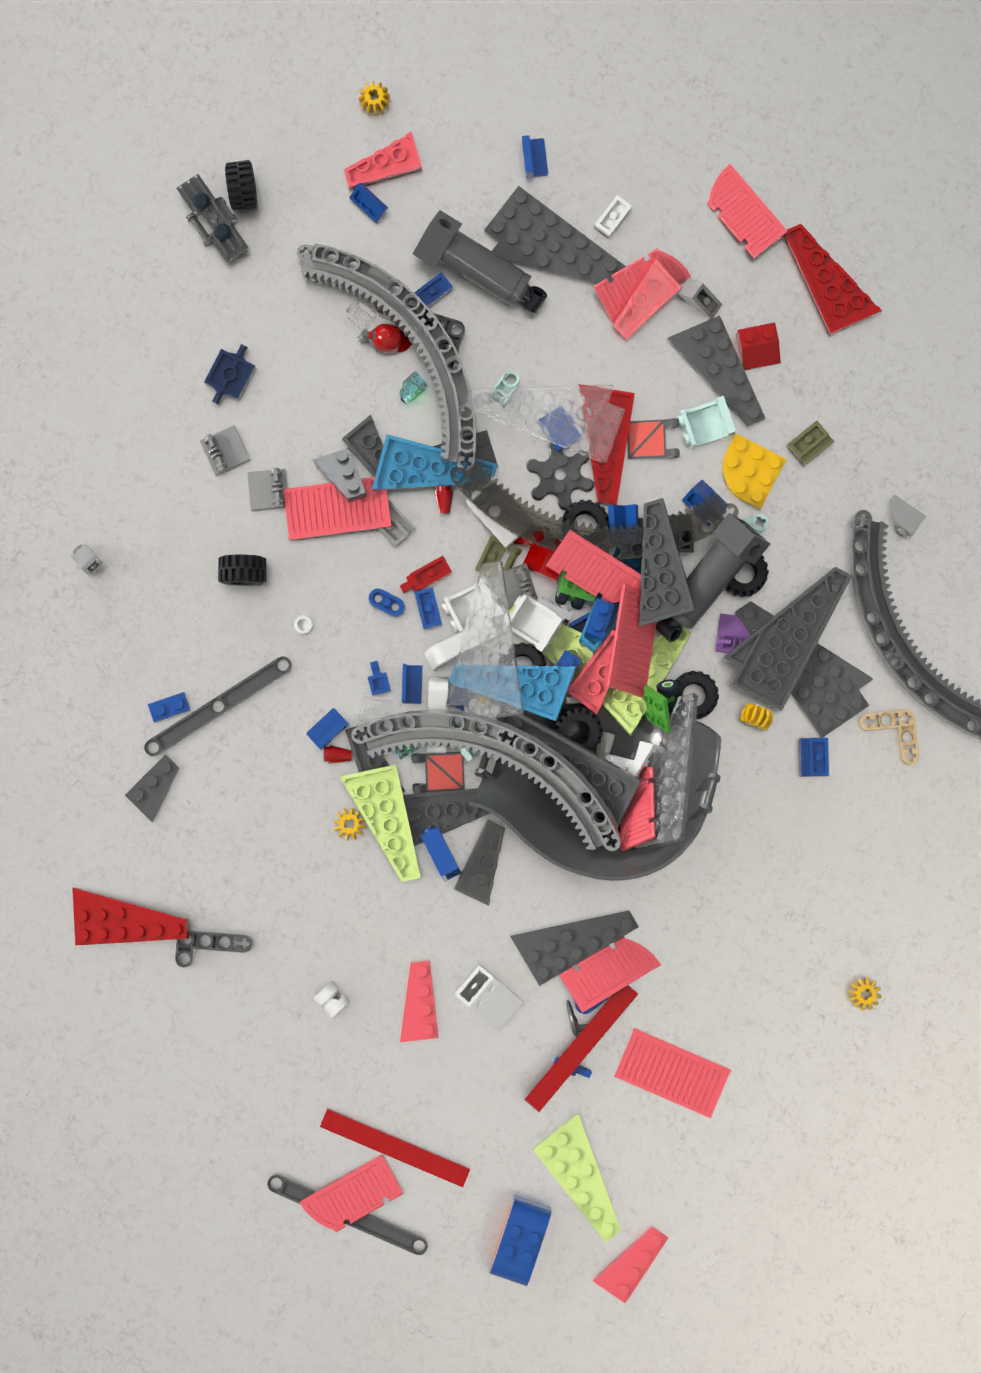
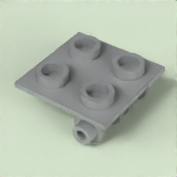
M235 425L214 435L208 434L204 436L205 439L200 440L215 475L250 460Z
M272 468V470L247 472L251 510L285 507L283 489H287L286 469Z
M526 563L491 576L502 612L510 610L514 606L516 599L524 594L538 599Z

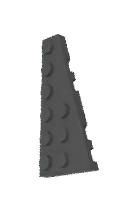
M720 315L668 337L670 343L691 363L692 367L720 397L724 396L726 403L747 427L766 419Z
M664 498L644 503L639 627L696 610Z

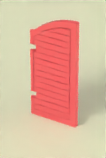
M729 164L716 179L707 204L713 211H716L718 208L722 211L718 214V217L740 243L744 240L748 242L744 247L753 258H756L788 231L733 166Z
M656 248L648 253L650 259L645 261L644 257H641L611 275L614 281L609 283L605 279L593 286L614 324L655 259L659 261L678 284L691 277L688 270L676 258Z
M572 530L568 531L546 564L547 567L558 574L562 570L566 571L567 573L564 576L566 579L595 597L598 593L603 594L601 600L612 604L620 602L623 584L626 583L641 589V574Z
M643 767L638 775L642 782L620 824L621 851H626L656 838L655 822H651V819L655 818L654 783H650V780L654 779V767Z
M623 936L614 942L615 949L612 950L608 945L578 963L580 970L577 972L572 967L560 974L559 977L583 1013L661 965L660 962L645 947L625 939Z
M380 1155L299 1203L316 1222L338 1232L346 1227L343 1222L346 1219H349L352 1224L383 1206L384 1203L381 1199L387 1197L390 1202L402 1195L403 1192L384 1157Z

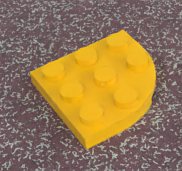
M736 433L723 460L722 470L727 487L739 500L761 510L787 459Z

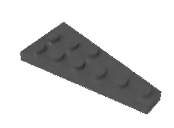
M478 788L403 795L414 846L423 843L420 835L424 834L423 831L429 827H438L441 833L444 834L490 814V812L469 805V800Z
M628 910L516 934L510 937L538 985L541 986L639 928Z

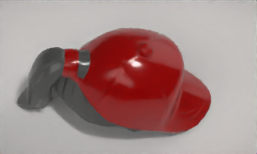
M380 324L372 331L363 330L357 337L358 341L365 342L368 340L376 350L386 353L404 352L412 344L408 336H405L404 330L400 331L398 326L391 324Z

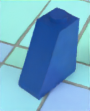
M432 826L424 830V834L420 836L444 882L461 874V870L440 829Z

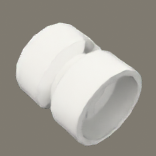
M332 981L313 998L320 1007H325L324 1011L331 1019L350 1002L343 994L338 993L339 989Z

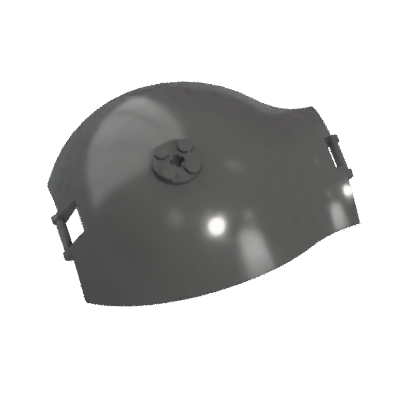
M582 703L563 704L560 714L562 710H567L570 706L577 707V705H581L584 708L586 706ZM498 704V721H500L506 706H508L507 704ZM511 706L554 730V722L556 721ZM601 706L597 717L602 724V731L615 735L610 751L611 755L635 760L640 741L658 746L656 752H652L648 758L650 762L647 765L654 767V779H651L650 783H654L655 818L651 819V822H655L656 838L626 851H621V846L615 851H609L604 845L592 850L586 849L589 842L583 843L585 835L579 836L582 830L575 829L578 823H571L573 817H567L568 811L561 810L563 804H556L558 798L551 799L552 792L545 793L547 787L541 789V782L535 784V777L528 779L529 773L522 775L521 768L515 771V765L508 767L509 761L502 764V758L496 761L491 774L486 770L489 761L487 752L482 755L479 767L474 773L476 776L481 777L482 781L473 797L469 800V805L484 809L500 818L525 844L549 862L581 876L608 881L631 880L653 874L665 868L682 855L699 834L707 814L712 813L713 807L711 805L717 782H720L721 778L717 774L721 737L707 725L679 714L669 713L671 732L666 733L648 721L645 712L634 733L630 736ZM574 721L567 728V736L574 741H581L589 734V726L584 721ZM704 791H707L704 804H702ZM612 830L609 834L604 836L606 837L609 835L610 840L608 841V843L613 844L615 846L617 840L612 839L611 835L614 833Z

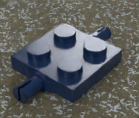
M240 344L236 354L229 353L223 349L220 350L204 381L206 385L217 391L212 400L213 403L219 405L223 395L231 396L237 400L241 397L256 367L243 358L248 349L247 346Z

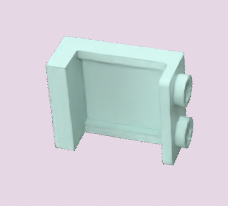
M724 396L688 410H680V416L677 417L680 427H684L686 432L684 434L685 442L687 445H690L691 449L736 433Z

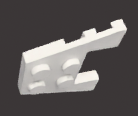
M603 732V736H601L602 741L597 745L596 754L640 778L638 775L643 767H647L650 762L648 758L652 752H656L658 746L640 741L635 760L626 759L610 754L615 735Z

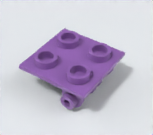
M720 613L715 651L729 653L750 636L737 615Z

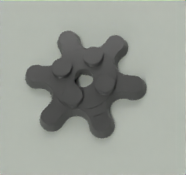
M550 442L548 445L550 455L546 461L541 462L536 459H530L526 464L527 470L537 474L540 478L539 485L533 488L531 495L534 500L541 501L545 496L552 494L557 497L559 508L566 510L572 505L571 494L573 491L579 489L584 492H590L594 488V482L590 478L583 477L580 472L581 467L588 462L589 455L586 451L580 450L574 456L569 457L564 455L562 450L557 452ZM556 471H564L566 474L563 480L556 479Z

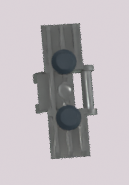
M196 174L176 188L192 211L186 216V219L192 223L203 239L204 246L214 243L226 262H229L249 248L232 223L238 221L236 216L232 214L223 197H214L199 174ZM203 215L213 229L212 233L208 235L197 219L198 216Z

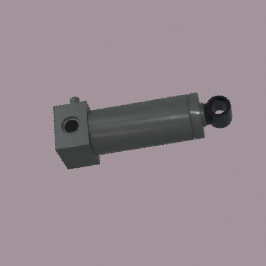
M439 210L428 225L412 254L434 268L439 262L443 263L505 303L507 302L512 307H514L518 300L522 301L525 309L537 313L545 302L547 293L540 287H530L528 282L532 276L526 272L524 273L523 270L460 232L459 229L462 223Z
M728 513L712 533L717 538V541L687 577L696 610L661 620L656 625V630L669 642H674L680 637L683 631L682 626L685 625L693 629L744 564L749 562L754 565L771 543L744 520Z

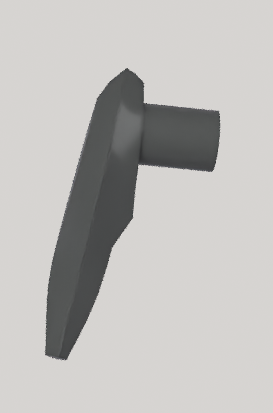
M567 1000L566 1006L572 1033L577 1037L587 1024L578 1025L569 1000Z

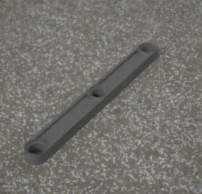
M285 656L275 659L149 739L144 745L145 752L154 757L165 752L289 673L292 668L291 661ZM281 660H286L289 664L288 668L284 671L278 669V663ZM217 701H221L224 705L223 710L220 712H216L213 709V704ZM152 742L157 743L159 746L156 753H150L148 750V746Z
M279 1174L272 1175L267 1183L270 1191L296 1203L317 1192L310 1187ZM279 1178L282 1181V1186L279 1189L273 1188L271 1186L272 1179ZM368 1214L352 1224L349 1220L343 1221L344 1224L415 1255H422L427 1251L428 1243L425 1238L374 1215ZM418 1240L425 1244V1248L422 1251L414 1249L413 1245Z

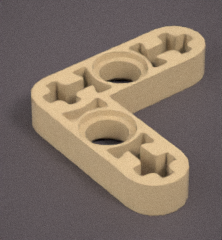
M896 710L867 713L859 718V727L864 731L897 728L902 762L906 765H913L918 762L919 748L916 722L912 711ZM904 713L910 716L907 724L902 720L897 721L898 725H895L896 718L904 716ZM884 715H888L892 719L889 726L882 724L881 718ZM875 716H878L877 722L879 727H876L877 723H872L867 728V725L862 723L866 720V717L869 720H876ZM905 732H910L913 736V740L910 743H906L903 740ZM914 744V748H910V752L915 755V758L912 759V762H909V759L905 758V755L908 754V748L904 749L903 746Z

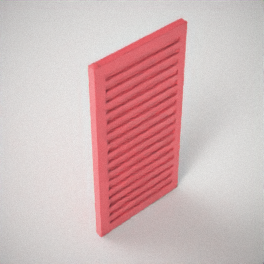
M375 477L362 478L361 481L367 497L349 503L335 488L333 483L283 489L288 539L296 540L392 527L387 489L372 490Z
M625 583L622 585L607 687L643 698L645 694L644 686H647L657 622L639 627L641 589Z
M634 1028L614 1077L711 1118L731 1070Z

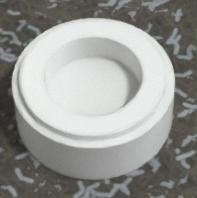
M298 616L294 621V628L299 634H309L313 629V621L309 616Z

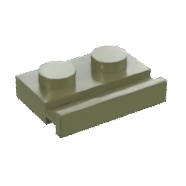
M815 421L788 443L787 446L806 466L835 441L829 436L822 425Z

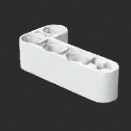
M491 618L430 647L424 655L433 671L444 666L450 660L500 637L501 633L494 619Z
M429 677L428 710H448V677ZM436 744L432 747L427 745V754L447 752V747L444 748L443 745L440 747H436Z

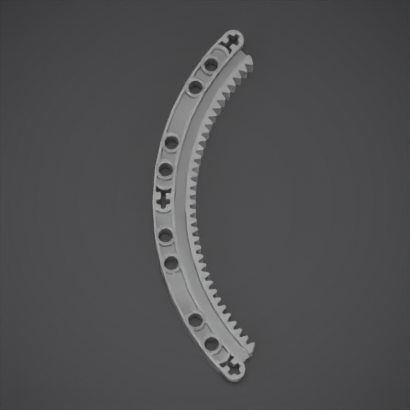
M314 244V246L301 245L297 249V256L303 263L301 272L306 281L310 276L312 282L318 278L319 283L325 280L326 285L332 282L333 287L339 285L340 290L346 288L347 293L352 291L354 296L358 294L361 300L365 298L366 303L371 302L373 307L377 305L379 311L383 310L384 315L388 314L390 321L394 320V324L396 326L399 325L400 331L404 330L405 336H408L409 341L413 343L414 348L420 354L422 361L424 360L425 367H427L431 380H433L439 408H441V427L444 431H441L443 437L441 439L443 445L441 450L443 453H440V457L446 463L456 462L462 473L472 472L476 460L477 431L471 389L459 354L437 317L412 290L379 266L334 247ZM305 250H308L310 254H313V257L311 255H307L306 258H304L301 253H304ZM329 255H336L334 261H327ZM349 263H358L355 268H348ZM393 286L400 287L397 293H392L390 290ZM410 301L417 302V305L414 308H409L407 306V304ZM426 316H427L428 321H429L430 323H433V326H432V327H430L429 325L426 324V320H425V317H426ZM442 343L450 345L446 350L440 349L439 346ZM452 363L459 364L457 370H451L449 366ZM469 410L472 414L469 418H464L461 416L462 412ZM471 433L473 438L466 441L463 439V435ZM473 455V457H469L468 459L471 466H468L467 469H464L463 465H461V463L465 462L464 456L468 457Z
M421 710L380 717L362 724L352 731L353 741L358 744L366 743L369 749L367 753L372 758L384 753L387 754L390 751L403 750L406 747L407 749L413 746L417 748L420 745L421 747L427 745L432 747L435 744L436 747L443 745L444 748L450 745L451 749L458 746L459 750L465 747L466 751L473 748V753L480 750V755H484L487 752L488 758L494 755L495 761L502 758V764L509 761L508 767L515 765V771L521 768L522 775L529 773L528 779L535 777V784L541 782V789L547 787L545 793L552 792L551 799L558 798L557 805L563 803L561 810L568 809L566 816H573L571 823L577 822L578 824L575 829L582 830L579 836L585 835L583 843L589 842L586 849L594 850L604 845L607 850L615 851L622 844V838L617 829L619 826L613 814L596 789L581 772L556 750L538 738L512 725L486 716L462 711ZM406 717H410L412 719V726L406 723ZM455 717H459L462 720V726H458L455 723ZM384 721L390 723V730L384 727ZM477 722L484 724V731L478 729ZM359 730L360 732L368 731V734L364 735L363 739L357 736ZM507 731V732H508V736H510V737H509V738H505V737H506V734H504V732ZM528 743L534 744L535 752L528 750ZM547 756L554 758V765L547 762ZM584 792L591 795V801L584 799ZM602 812L605 815V820L598 819L596 813ZM612 830L614 833L611 835L612 839L617 840L615 846L613 844L608 843V841L610 840L609 835L606 837L604 836L609 834Z

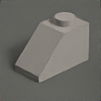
M688 278L678 291V294L690 306L709 319H712L722 306V303L702 282Z
M894 494L889 500L894 527L898 529L897 532L902 536L911 537L926 515Z
M86 544L83 546L79 545L73 550L74 554L71 557L88 575L103 564Z

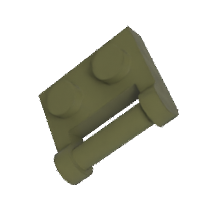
M491 535L475 571L491 578V576L497 574L495 571L506 549L511 553L502 572L512 568L522 550L512 544L505 548L496 537Z

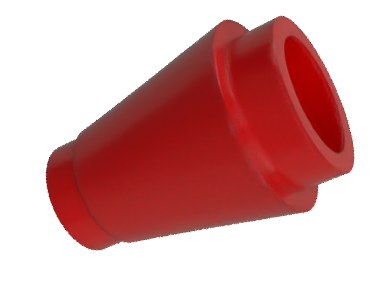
M451 486L436 487L434 493L439 513H451L453 496Z
M333 745L324 747V762H328V764L351 762L352 750Z

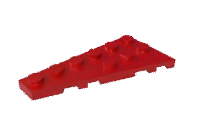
M802 224L787 229L788 232L784 237L830 335L882 312L880 307L874 304L871 298L829 256L830 254L816 242V239Z
M578 384L597 501L602 504L617 505L635 393Z
M72 888L75 946L189 939L188 919L84 891L79 888Z

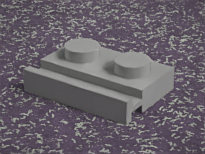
M389 500L392 527L378 529L396 547L416 528Z

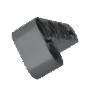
M188 930L192 939L191 943L186 945L182 942V939H177L175 961L180 967H189L194 963L196 949L244 953L253 948L254 941L248 935ZM204 935L209 936L211 939V943L208 946H204L201 943V938ZM222 937H228L230 940V945L227 948L222 947L220 944ZM234 937H237L236 941L238 942L246 938L249 946L243 949L242 945H235L236 949H233L235 944ZM183 953H187L190 957V961L187 964H183L180 961V956Z

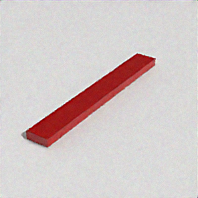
M629 985L614 993L524 1100L537 1112H540L637 997L638 993Z
M328 1108L320 1125L323 1129L460 1187L464 1186L470 1172V1168Z

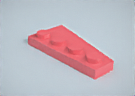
M409 132L399 140L393 141L389 146L379 149L373 155L363 158L344 169L349 189L356 188L359 183L367 185L422 169L412 132Z
M657 259L654 260L612 325L625 340L681 288Z
M615 630L610 632L568 690L570 695L597 715L609 689L607 687Z
M430 961L410 963L400 1042L439 1038Z
M651 1226L612 1264L605 1268L599 1276L593 1279V1282L626 1303L668 1240V1237Z

